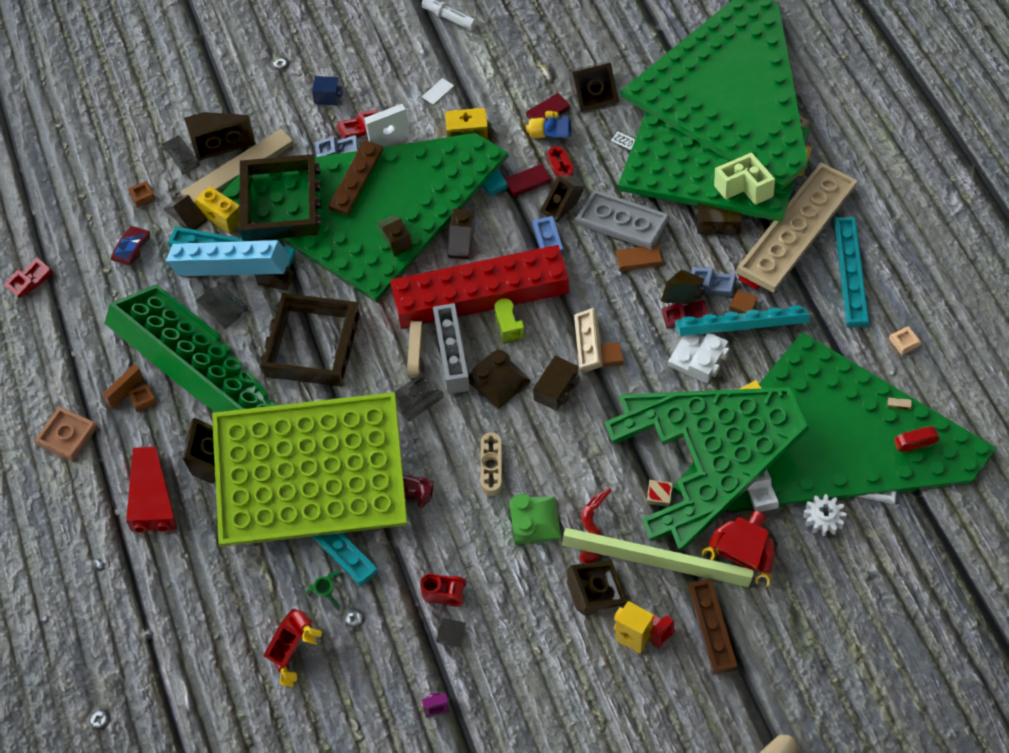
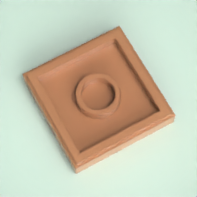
M59 406L36 437L34 443L73 462L98 426L95 422Z

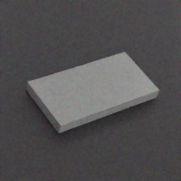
M593 190L576 217L575 223L652 250L670 220L669 214Z

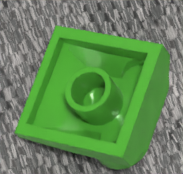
M518 494L509 500L515 545L561 540L555 497H530L526 494Z

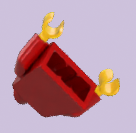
M754 511L749 521L738 517L735 521L725 523L716 529L709 542V547L702 550V556H705L709 550L712 552V558L710 559L712 561L718 555H721L748 569H753L756 573L760 570L761 572L756 577V583H759L760 577H765L767 579L766 587L769 586L772 580L770 573L773 568L775 552L773 541L769 538V531L762 528L767 517L760 512Z
M291 609L280 623L263 655L276 664L278 672L281 673L280 684L283 686L293 687V682L297 681V673L288 672L290 668L288 662L301 642L304 641L317 645L316 637L322 636L320 630L312 628V619L302 610Z

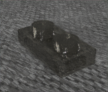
M179 135L161 144L165 153L182 175L200 166L197 157Z

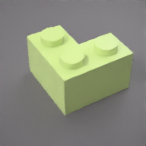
M752 152L715 168L714 186L725 199L745 192L756 205L774 196L775 178Z

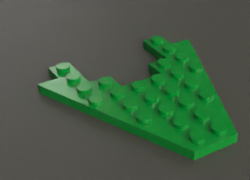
M790 387L619 395L625 414L605 422L613 444L656 427L663 446L685 437L698 472L677 480L685 501L642 518L651 542L673 533L680 552L684 551L809 430Z

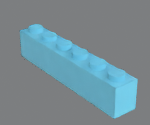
M278 240L173 244L166 262L178 276L284 274L290 255Z

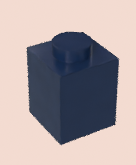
M315 76L312 88L314 104L338 106L339 98L343 97V86L340 85L339 77Z

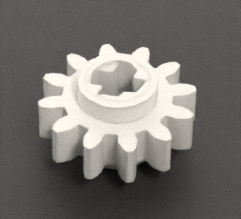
M825 494L823 500H820L818 496H814L813 503L807 502L803 517L807 518L806 526H814L813 533L822 530V536H825L829 530L831 534L835 535L837 528H843V521H845L847 514L842 512L844 504L836 505V497L829 501L827 494Z

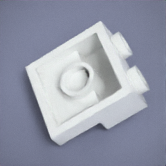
M707 333L706 336L701 334L685 335L670 357L668 366L708 384L712 376H717L721 360L725 361L729 354L730 348H727L728 341L711 333Z

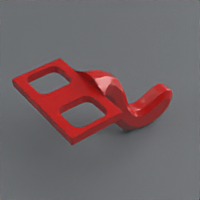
M610 488L593 496L581 511V520L588 533L602 536L594 523L593 515L594 509L598 508L612 491ZM583 551L579 555V560L582 564L594 563L600 558L601 554Z

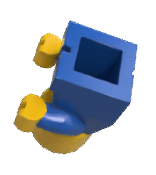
M546 111L545 116L548 120H545V118H532L529 121V125H526V131L533 139L545 138L547 135L553 137H572L571 116H562V119H559L558 112Z

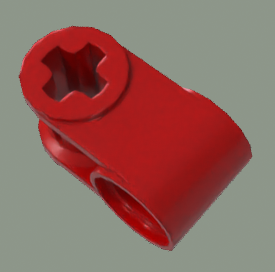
M424 575L420 581L421 597L428 603L445 604L452 607L462 606L464 604V599L462 598L463 589L466 587L467 581L459 576ZM428 586L436 587L433 591H429L426 588Z

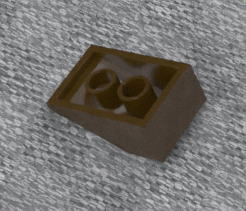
M202 112L184 118L197 162L256 144L249 115Z

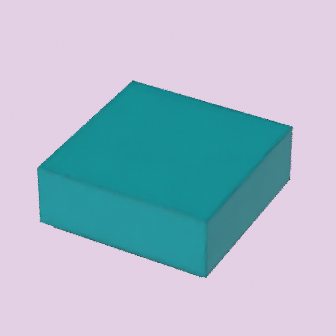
M497 170L483 187L487 194L492 196L508 189V184L499 170Z

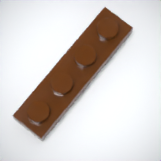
M363 140L328 205L330 211L349 216L384 151L382 145Z
M712 579L688 583L689 594L712 674L716 675L737 670V663Z

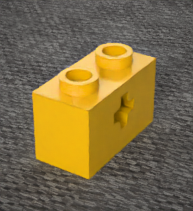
M485 108L445 111L447 137L477 133L488 140Z
M208 186L195 199L197 207L203 216L227 233L231 234L239 226V205L214 188Z
M628 601L624 608L620 607L614 617L616 621L613 629L615 630V641L641 654L651 637L650 630L653 628L654 614Z

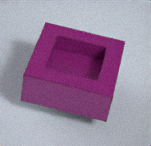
M432 693L422 699L425 717L449 712L446 693Z

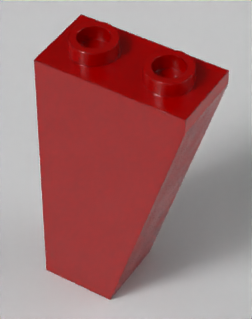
M136 447L132 450L126 522L130 530L137 533L153 530L167 532L177 529L170 494L156 447Z

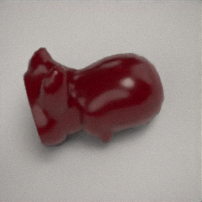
M403 475L405 498L419 499L418 508L424 507L432 499L434 481L428 480L425 477L418 478L411 475Z

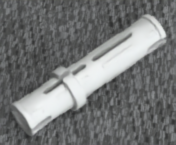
M435 0L422 1V8L435 13L439 18H446L470 31H473L476 27V19L450 8L444 2Z

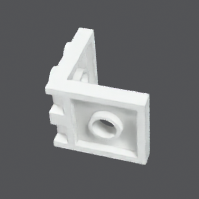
M403 104L364 118L369 142L382 145L383 147L413 142L410 137L406 110Z

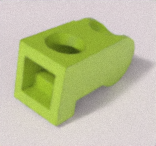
M509 299L498 300L495 303V318L503 343L523 339L524 326L522 320L515 321L512 301Z

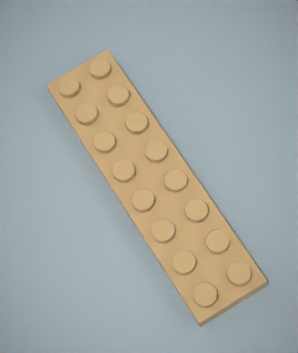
M820 163L788 203L783 222L774 220L738 265L736 273L774 293L856 187L857 180Z

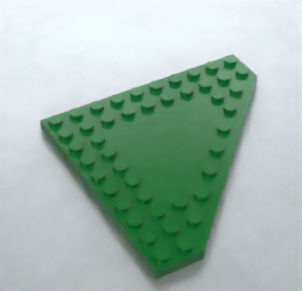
M732 0L620 91L621 97L729 161L752 152L775 178L774 187L780 191L807 168L808 160L779 4L772 0Z
M477 133L383 147L384 151L349 216L330 211L328 205L358 151L315 157L316 162H320L321 174L317 175L321 181V192H318V196L321 197L322 209H318V214H321L322 217L319 235L281 238L280 240L377 303L391 288L390 280L400 278L449 224L453 208L462 209L509 157L507 151ZM308 170L252 175V221L254 223L309 219ZM239 175L221 193L238 205ZM392 215H397L401 218L410 234L413 245L412 249L395 257L376 226L377 222Z
M803 332L759 383L761 388L790 387L809 428L802 437L767 469L771 477V486L779 502V507H786V504L794 503L804 505L808 501L813 503L814 496H818L820 500H823L825 494H827L828 499L836 497L837 500L851 499L853 496L875 493L884 494L892 491L904 493L913 492L920 488H929L930 490L946 488L954 484H961L962 486L971 485L996 451V447ZM888 398L912 400L911 410L889 408ZM929 426L936 427L940 437L937 443L908 452H898L894 443V439L898 435ZM695 462L692 463L680 479L698 472ZM677 482L673 487V491L683 497ZM746 490L724 512L753 511L754 507L748 491Z

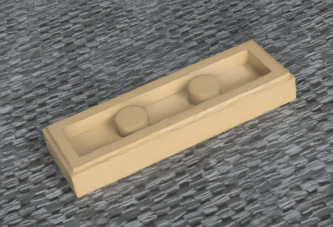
M591 308L574 315L579 370L582 373L603 366L597 311Z

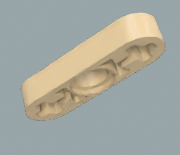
M411 321L407 364L408 378H420L423 339L422 321Z
M487 433L481 438V489L488 496H495L502 489V444L500 436L496 433ZM489 441H494L493 452H489ZM488 460H495L498 465L495 468H487L485 463ZM489 476L494 478L492 488L489 487Z

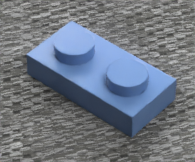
M553 216L532 220L539 248L559 245L561 254H563V247Z

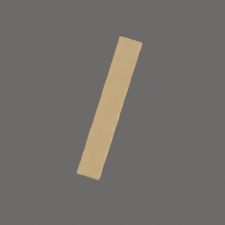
M280 129L181 191V195H189L196 204L195 199L208 186L218 192L228 187L239 175L240 160L276 157L293 146V140Z

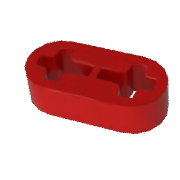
M559 146L551 147L547 152V160L556 179L558 175H570L573 177V165L566 151Z
M929 426L900 434L894 439V443L898 452L903 453L933 445L940 440L936 427Z

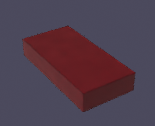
M556 93L526 111V117L529 120L532 118H545V120H548L545 116L546 111L558 112L560 116L570 110V104L559 93Z
M540 164L506 177L505 181L513 197L551 183V178L544 166Z

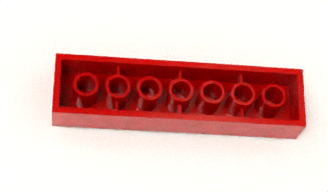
M559 245L390 280L401 329L410 327L411 321H422L423 324L435 322L433 311L435 306L455 303L457 317L493 310L495 309V303L500 299H509L513 305L569 294V277Z

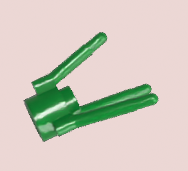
M339 570L334 573H328L326 577L317 578L314 584L309 585L305 593L309 595L315 591L319 596L327 597L332 605L339 609L340 606L332 595L334 591L332 579L341 575L342 572Z

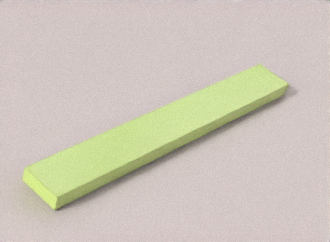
M565 528L562 546L748 588L753 578V569Z

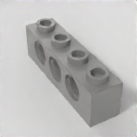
M455 303L433 307L434 320L447 394L470 391Z

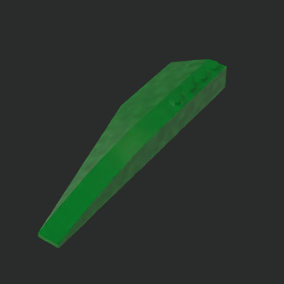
M157 284L109 303L104 324L214 412L277 406L275 402H271L267 398L268 393L254 376L242 368L243 363L240 359L232 356L230 347L227 344H222L220 335Z

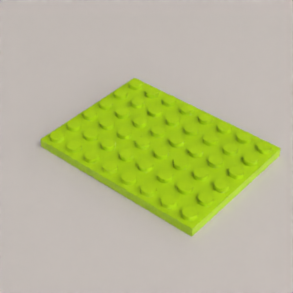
M395 392L212 413L218 540L220 547L408 525Z

